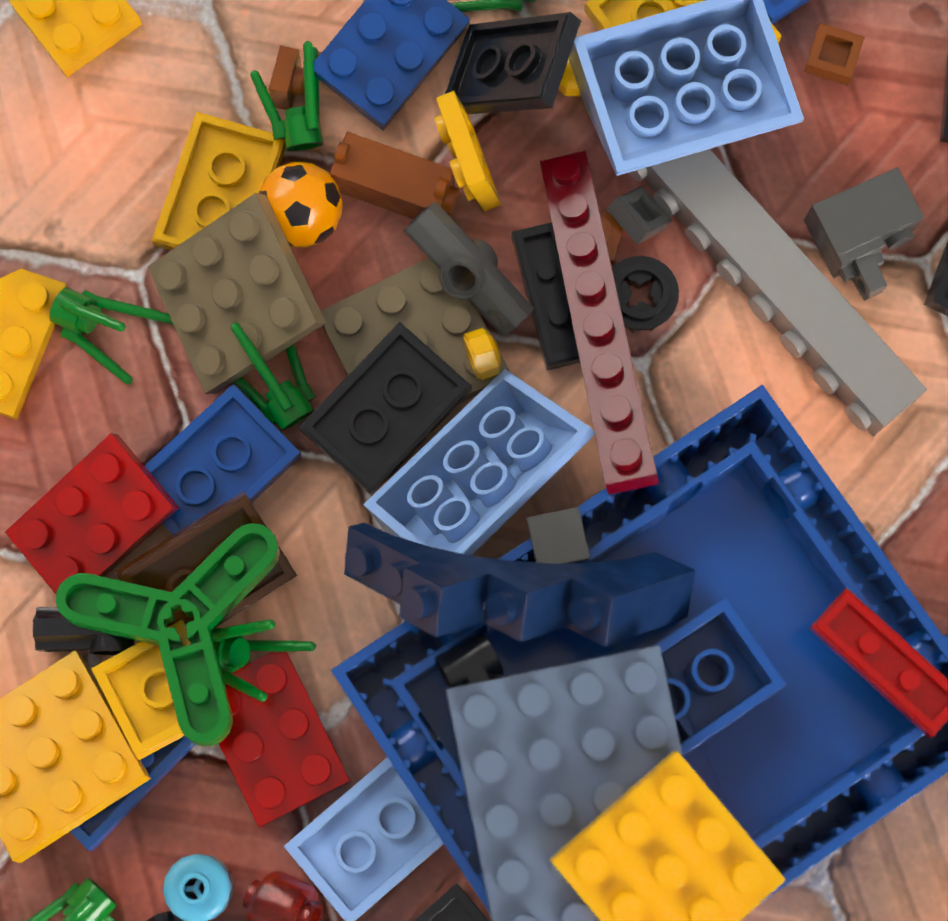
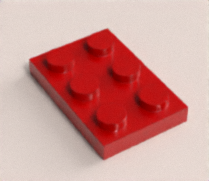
M110 433L11 525L5 533L56 594L61 583L69 576L78 573H89L105 577L180 507L118 434Z
M270 652L231 673L267 694V700L261 702L224 683L232 711L233 724L230 733L222 742L218 743L258 828L351 782L288 652Z

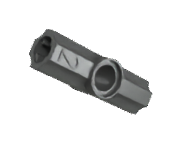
M436 201L426 207L403 230L440 269L439 277L444 290L454 298L468 300L501 336L508 335L533 311L534 307L497 268L498 259L493 248L484 241L470 239Z

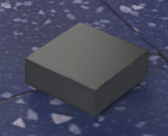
M642 186L616 198L606 209L637 245L662 232L672 221Z
M579 507L527 517L526 522L536 563H580L589 561L590 556Z

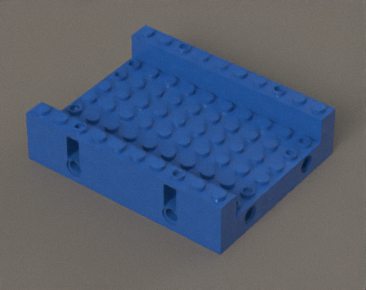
M763 384L653 456L659 484L608 495L605 488L578 506L590 556L589 561L580 563L626 559L657 552L695 569L687 618L607 647L566 627L520 642L483 622L435 637L404 621L331 670L488 912L489 907L445 689L448 687L434 657L481 632L487 637L504 670L502 677L660 645L683 758L785 878V881L762 902L948 773V721L933 737L928 738L809 629L838 595L848 588L948 679V642ZM530 538L499 559L535 562Z

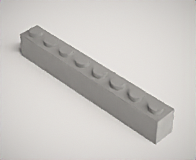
M710 149L629 172L636 181L644 180L654 191V200L668 216L675 215L686 227L685 234L692 245L699 251L703 252L706 250L718 263L716 268L721 277L732 287L738 285L748 296V304L753 313L763 322L770 321L782 334L780 340L786 350L796 358L802 357L814 370L812 372L813 378L820 388L828 394L835 393L846 406L845 413L858 429L862 431L867 429L874 437L927 390Z

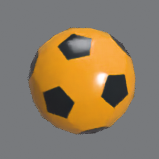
M294 161L279 166L265 178L259 190V194L267 196L290 247L308 248L326 240L336 230L343 207L340 189L331 175L315 164Z

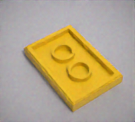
M196 111L151 240L153 245L171 251L254 193H259L265 178L281 164L286 149L285 139L274 140L273 133Z

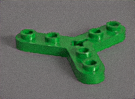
M255 523L242 525L223 541L173 592L89 573H78L69 576L61 583L56 592L55 602L58 611L70 624L77 627L159 645L178 724L182 733L193 744L203 747L214 746L222 742L230 733L233 719L211 630L273 570L279 559V545L272 531L264 525ZM183 610L187 617L194 616V621H190L186 626L187 637L191 644L188 646L183 645L182 638L174 627L167 628V624L175 621L174 613Z

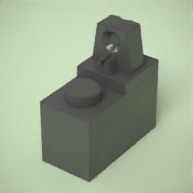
M897 167L813 204L804 219V223L832 277L841 276L844 282L852 279L865 301L881 294L887 287V283L879 266L885 263L881 254L882 249L887 245L888 249L892 250L912 240L915 237L913 232L923 220L924 215Z

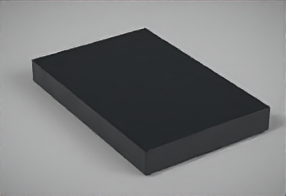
M571 12L469 24L445 94L454 91L467 114L552 108L581 20Z
M399 322L299 426V430L373 496L472 390V385Z

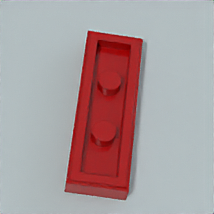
M848 588L844 589L809 629L928 738L933 737L948 721V679Z

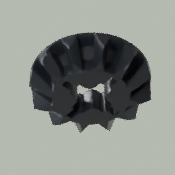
M633 256L623 259L612 267L625 327L631 332L636 330L652 331L670 319L678 304L679 287L674 274L664 263L647 256ZM651 281L654 282L648 295V299L652 304L647 305L645 302L640 301L629 308L628 304L632 291L628 286L633 285L635 288L640 289L644 285L647 286Z

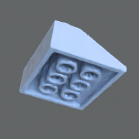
M763 0L701 1L576 37L570 53L569 61L583 104L616 176L801 123L804 120Z
M504 369L363 505L385 532L426 546L472 555L595 435V432L590 426Z

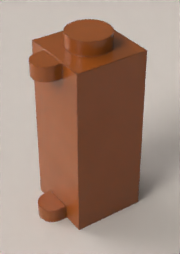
M348 131L343 142L338 144L330 175L338 184L340 193L415 219L426 207L435 201L448 215H452L459 198L460 188L455 187V177L451 168Z

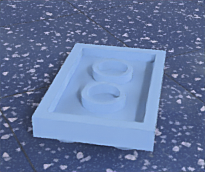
M387 757L285 844L284 848L344 921H356L444 843Z

